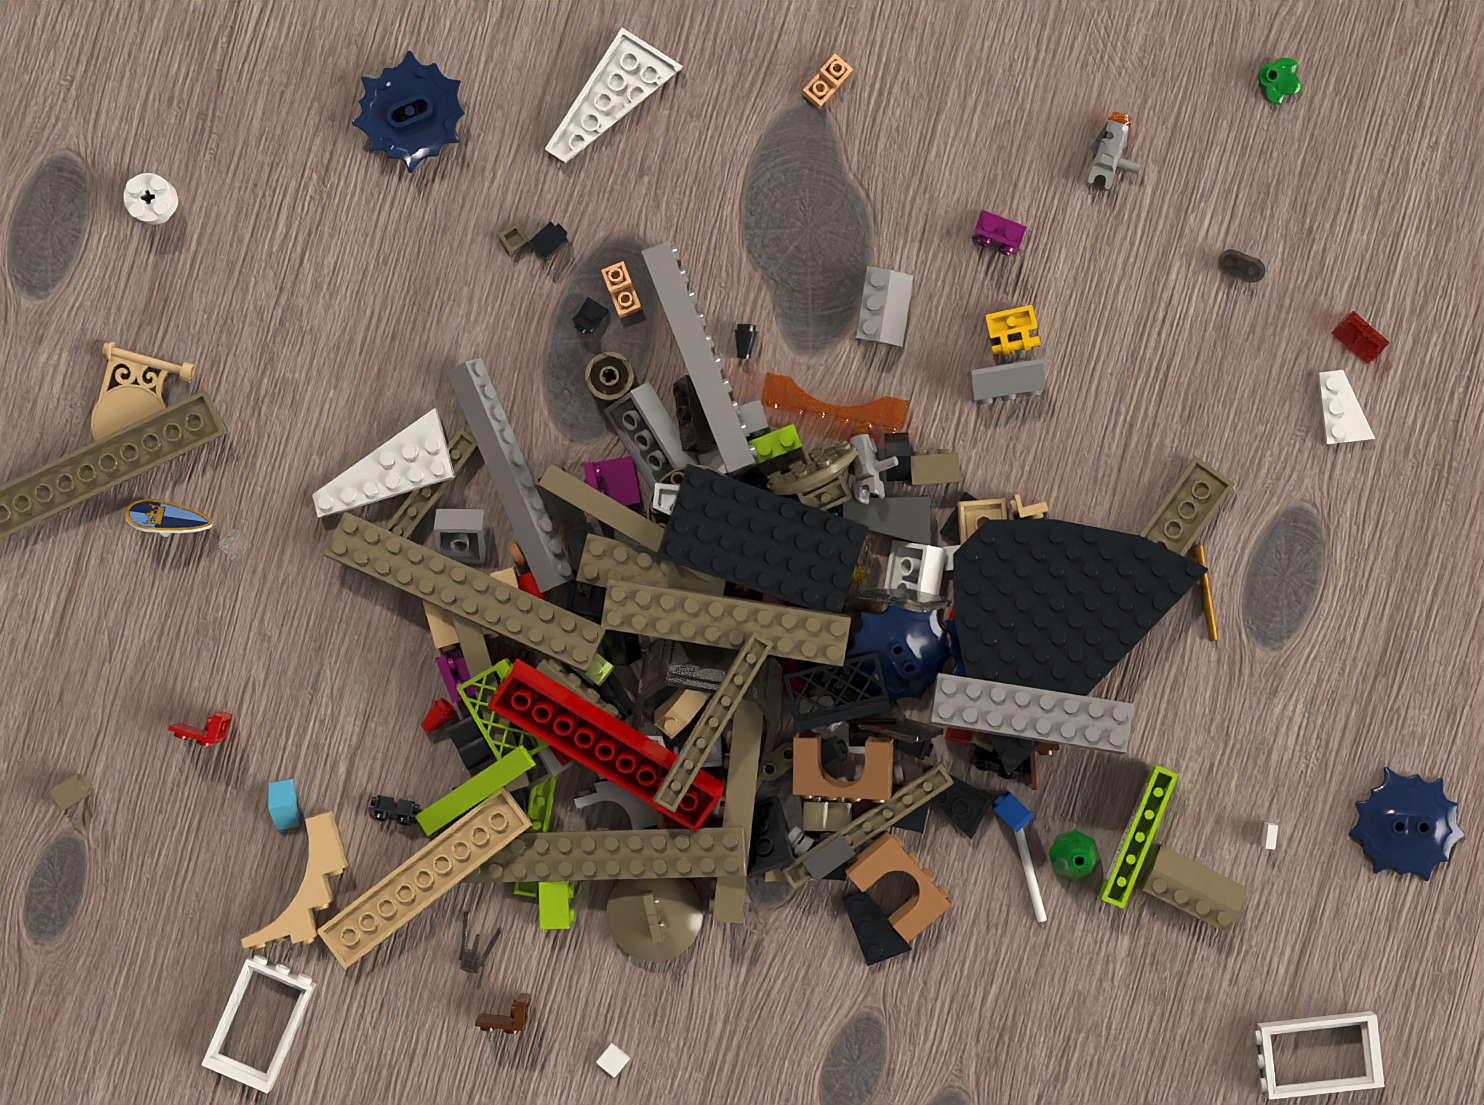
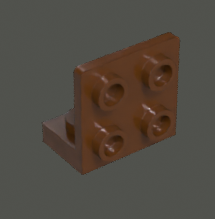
M1041 742L1024 759L1027 760V767L1023 768V781L1031 790H1037L1035 751L1039 755H1053V750H1059L1058 744Z
M521 993L517 1000L514 999V1003L511 1005L510 1016L480 1013L475 1020V1026L480 1027L482 1031L492 1032L496 1028L504 1029V1033L518 1034L519 1031L524 1030L527 1024L530 994Z

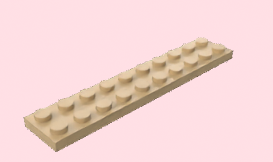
M503 786L317 930L318 934L344 970L349 968L533 824L512 795L506 791L505 786Z

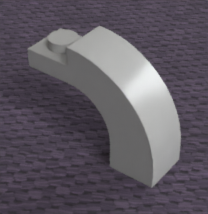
M608 779L595 781L596 791L593 792L592 788L578 792L579 796L574 799L576 808L600 801H613L620 804L628 812L633 829H644L657 825L648 803Z

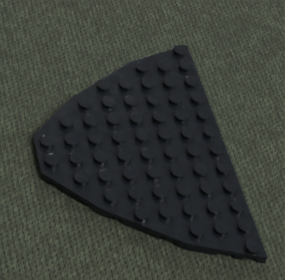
M1056 519L986 520L953 553L954 626L958 637L966 678L1087 696L1200 580L1208 569L1140 535ZM986 733L1008 775L1041 743L1039 741Z

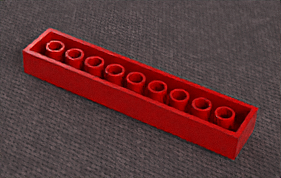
M516 658L491 696L488 704L489 709L694 832L698 830L722 796L724 783L700 769L675 812L654 802L653 797L678 755Z

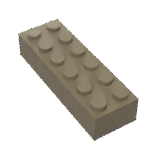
M592 533L587 534L576 578L577 581L607 588L608 578L610 577L723 595L726 584L725 580L711 576L709 581L706 582L677 564L656 557L657 553L647 547Z

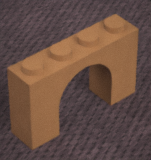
M798 732L793 738L794 795H800L801 798L805 799L823 796L826 800H836L838 797H843L853 802L871 799V802L884 803L885 800H889L891 797L893 738L868 737L865 742L864 773L860 778L850 782L838 781L825 771L821 759L822 734Z
M886 830L844 866L843 869L862 892L890 871H905L913 876L914 890L911 897L888 917L892 926L908 943L948 909L951 904L946 899L949 896L946 890L941 885L936 887L931 882L935 879L926 868L921 870L917 864L920 861L911 851L908 853L904 851L902 847L905 844L897 834L891 836Z

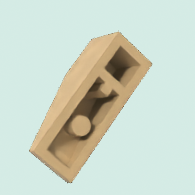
M703 665L654 711V724L672 739L692 720L722 680L706 665Z

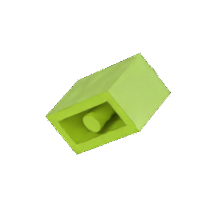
M794 424L749 441V445H754L759 457L755 459L757 465L802 447Z
M539 881L540 930L569 929L571 922H575V910L570 908V898H574V884H569V881Z

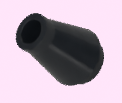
M738 323L737 329H734L737 358L751 359V353L758 334L756 325Z

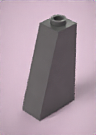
M930 497L869 498L868 504H862L856 498H852L838 505V516L869 526L868 530L923 545H931Z

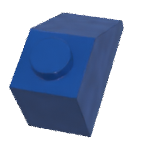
M1009 791L1006 794L1001 792L993 801L995 805L992 809L1016 832L1034 816Z

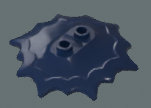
M409 50L397 67L384 68L380 77L376 79L361 77L365 89V95L359 100L362 112L358 118L352 121V125L361 129L369 137V150L371 152L383 150L387 153L388 158L401 159L405 163L408 172L413 173L416 166L423 159L439 156L443 145L460 142L455 128L458 120L465 115L458 100L461 81L444 76L436 63L426 66L422 65L416 60L412 51ZM422 105L427 106V110L424 113L419 112V108ZM399 115H405L403 122H397Z
M891 600L884 612L875 614L860 613L862 629L853 635L854 644L846 650L845 658L877 651L890 702L906 697L921 700L927 688L935 682L936 675L938 673L943 674L942 667L945 661L952 656L949 652L950 647L946 645L948 631L938 621L937 602L932 603L924 610H918L912 605H909L906 609H901L894 600ZM873 658L863 660L859 669L869 675L876 668ZM859 672L855 673V676L860 678L865 686L869 678ZM876 672V674L874 675V678H876V679L879 680L878 674H877V672ZM871 680L865 692L871 696L881 695V686Z
M1384 767L1383 783L1379 787L1371 789V797L1368 800L1355 802L1360 812V817L1357 824L1348 833L1350 837L1357 838L1363 843V854L1370 856L1373 860L1374 874L1385 869H1392L1398 875L1410 872L1415 873L1425 881L1430 880L1431 872L1436 864L1449 860L1450 850L1454 843L1465 835L1457 823L1458 804L1448 800L1444 795L1442 778L1427 783L1419 774L1409 777L1401 776L1388 767ZM1401 822L1402 829L1397 831L1395 825ZM1425 823L1424 830L1420 831V824Z

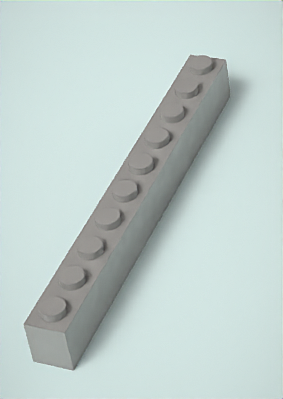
M666 241L641 251L729 476L755 467V459L759 457L754 445L749 446L746 437L750 436L745 422L740 424L737 417L738 414H741L737 401L731 402L728 393L732 392L730 383L727 378L722 379L720 370H723L719 356L714 357L711 351L715 347L711 335H705L702 327L706 326L702 313H696L694 308L697 300L693 290L688 291L685 285L686 282H689L685 269L679 270L676 261L680 260L676 247H670L669 242Z
M482 359L470 360L447 372V375L540 593L575 579Z

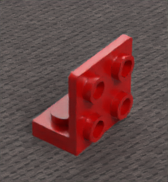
M224 711L213 714L212 717L208 718L205 730L183 723L169 725L168 730L174 732L173 736L184 740L194 738L197 739V744L210 747L224 741L232 714Z

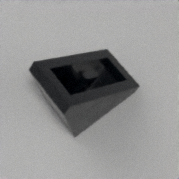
M909 433L884 434L885 459L895 456L898 460L897 466L886 469V482L910 481L911 453Z
M930 800L892 824L891 827L923 833Z

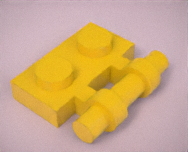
M1032 305L985 315L989 339L999 337L1000 344L991 346L993 355L1003 354L1004 356L1010 354L1011 351L1020 349L1027 351L1031 350V347L1040 345L1039 336L1029 337L1028 333L1029 330L1037 329ZM1020 333L1021 340L1008 342L1007 335Z

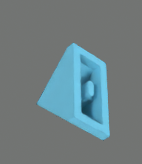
M293 779L269 783L268 810L277 830L301 826Z

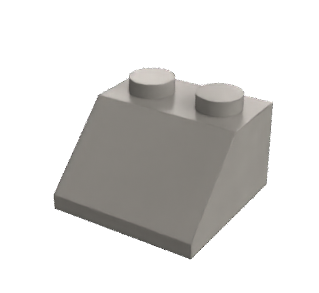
M436 509L434 522L436 552L459 563L485 564L486 523L484 509Z

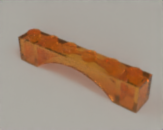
M768 372L761 402L766 403L765 407L779 410L780 406L789 407L788 412L803 414V410L813 412V417L826 419L827 415L835 416L837 422L850 424V420L860 421L859 426L873 428L874 424L883 426V431L897 433V429H903L909 401L884 396L874 402L859 406L832 405L808 395L791 377Z

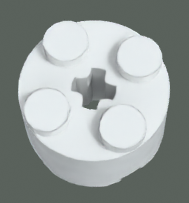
M143 173L127 182L124 191V204L133 217L147 224L156 225L166 222L175 212L178 205V196L174 187L167 180L156 174ZM152 194L155 196V199H152L150 204L147 202V198H150Z

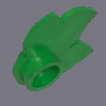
M1280 58L1274 64L1268 63L1260 68L1258 81L1265 87V94L1270 102L1280 105L1284 94L1294 95L1302 90L1299 78L1293 74L1298 67V63L1295 60ZM1270 71L1273 74L1272 80L1268 76Z

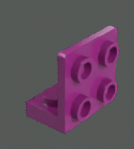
M982 210L971 238L976 239L975 243L988 248L989 245L998 248L997 252L1011 256V254L1016 255L1022 247L1020 244L1027 227Z
M632 456L583 464L587 485L624 506L641 502Z
M458 649L435 658L452 703L462 700L456 687L471 679L462 649ZM472 684L464 689L468 697L475 695Z

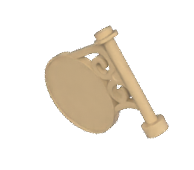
M112 341L110 343L106 342L102 349V356L106 357V360L109 361L99 399L94 407L91 418V429L95 441L167 408L163 399V384L167 374L180 375V381L190 383L194 376L195 365L184 362L182 366L116 348L115 342ZM119 364L128 366L131 371L130 377L123 379L121 374H128L129 371L126 368L118 369L115 373V379L122 385L108 391L115 367ZM148 367L162 370L159 376L154 372L147 373L146 378L150 379L152 377V383L147 384L143 380V374ZM137 379V381H138V383H139L140 385H135V384H132V383H134L135 380ZM156 386V392H154L150 388H154Z

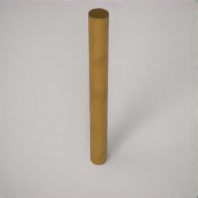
M1194 546L1196 562L1207 568L1204 546ZM1207 571L1200 578L1199 582L1209 641L1219 639Z

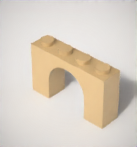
M515 567L490 574L491 577L520 589ZM422 600L435 648L442 647L443 652L457 648L456 643H459V639L450 612ZM481 626L483 636L488 634L489 639L501 636Z

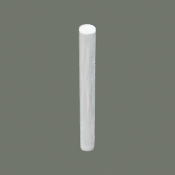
M1022 827L1018 832L1014 830L1037 922H1043L1047 919Z

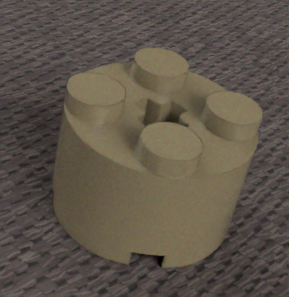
M604 352L590 360L585 371V379L589 390L596 397L604 401L619 400L630 392L634 385L635 375L631 364L624 356L616 352ZM611 370L616 379L607 383L604 374H609Z

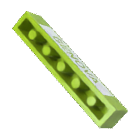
M1152 763L1098 894L1101 900L1124 909L1179 774Z

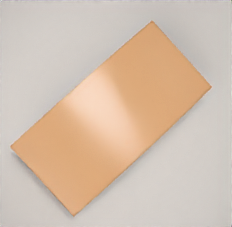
M834 54L801 93L817 108H820L853 69L839 56Z
M622 261L602 269L603 277L619 317L622 318L642 310L624 262Z

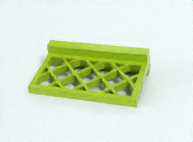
M509 658L498 662L496 665L456 687L497 760L503 758L504 746L512 749L521 746L525 734L533 736L539 745L533 750L526 749L530 756L549 746L548 743L524 729L520 730L510 727L511 721L509 720L506 725L493 722L496 714L494 711H492L490 721L481 719L478 714L480 704L484 706L489 704L481 701L484 689L496 690V687L486 685L488 675L497 671L501 682L512 666ZM483 678L482 684L477 682ZM471 684L480 686L481 690L478 700L469 698L464 689ZM472 702L477 703L476 709L473 706ZM484 723L489 724L488 730L485 727ZM492 725L505 729L502 742L492 739L490 735ZM509 730L522 733L519 746L505 743ZM496 744L501 745L500 751L497 748Z

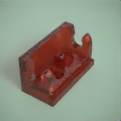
M1354 311L1349 312L1331 332L1366 364H1369L1371 360L1373 361L1390 343Z

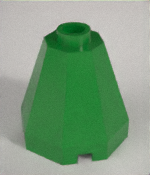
M1076 829L1057 835L1052 847L1048 851L1054 873L1071 882L1092 876L1100 860L1095 840Z

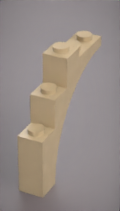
M332 810L305 819L309 837V858L300 889L289 907L274 922L241 939L243 948L251 946L252 950H256L266 946L265 942L274 940L275 943L289 939L288 935L291 937L292 944L300 942V945L314 942V937L318 935V927L312 908L314 907L315 911L329 907L328 903L334 900L326 873H329L330 877L343 873L342 868L348 866Z

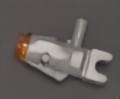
M1113 112L1112 116L1108 117V122H1106L1090 148L1095 158L1086 179L1087 185H1091L1095 177L1099 176L1104 180L1103 190L1109 191L1117 167L1138 174L1140 164L1123 159L1124 156L1121 155L1123 148L1127 144L1128 128L1131 127L1130 116Z
M866 426L856 427L852 430L850 443L855 445L858 454L849 464L848 472L856 478V483L853 484L855 498L862 504H868L870 493L878 495L881 499L884 498V485L879 479V472L897 466L898 460L895 456L882 461L877 460L878 450L873 432Z

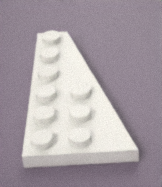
M621 28L547 144L545 151L567 163L680 71L683 66L624 28Z
M434 408L312 494L318 518L328 517L455 478L438 409Z

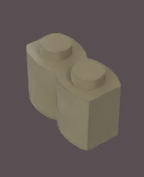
M814 796V798L803 800L802 829L805 831L837 832L852 822V802L847 801V798L838 797L836 800L823 801V796Z

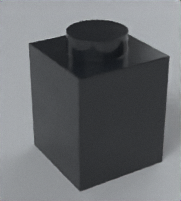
M550 221L530 242L548 261L569 242L565 237L568 233L559 223L555 226Z

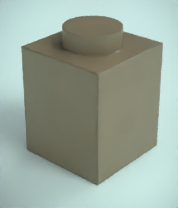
M80 774L70 777L49 790L61 811L70 808L92 794L89 790L91 788L90 783L84 776L81 777Z

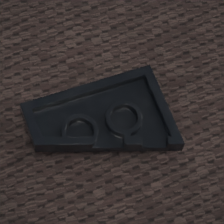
M928 764V766H927L925 772H927L928 770H930V769L933 768L934 766L931 765V764ZM949 774L954 784L931 799L972 840L993 796Z
M775 795L754 803L751 828L753 832L752 845L749 847L750 866L747 867V876L749 878L794 862L779 798Z
M859 891L842 898L867 966L912 950L911 946L892 926L888 918L866 891Z

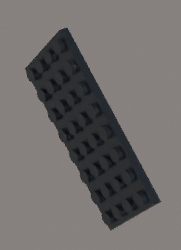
M686 464L656 557L811 610L840 614L869 526L780 495H775L766 490L700 467Z

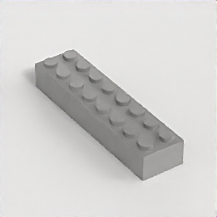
M938 673L935 680L929 724L1123 755L1127 753L1133 704Z

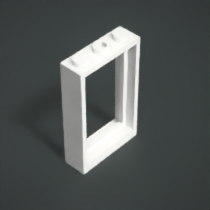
M254 955V957H248L244 963L202 1062V1066L268 1094L275 1083L316 983L312 982V978L305 974L299 973L295 975L289 972L290 969L284 965L277 964L274 966L267 963V958ZM253 971L301 990V994L267 1073L219 1053Z
M1372 1011L1257 1023L1258 1030L1254 1031L1255 1043L1260 1046L1257 1063L1258 1068L1262 1069L1263 1078H1260V1089L1269 1100L1385 1087L1377 1015ZM1360 1025L1366 1076L1276 1086L1270 1034Z

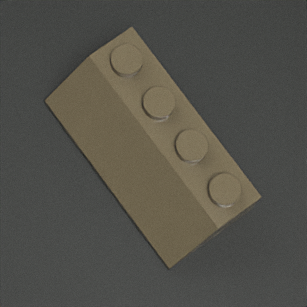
M546 656L537 666L536 670L615 718L621 719L622 716L615 706L605 703L595 690L588 689L583 685L580 678L566 671L558 660Z
M1161 844L1139 885L1143 891L1228 934L1240 913L1246 892V887Z

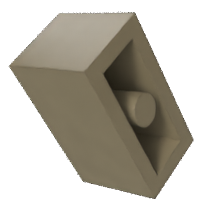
M939 449L938 454L929 455L928 450L914 451V456H911V485L960 482L958 453H953L952 449Z

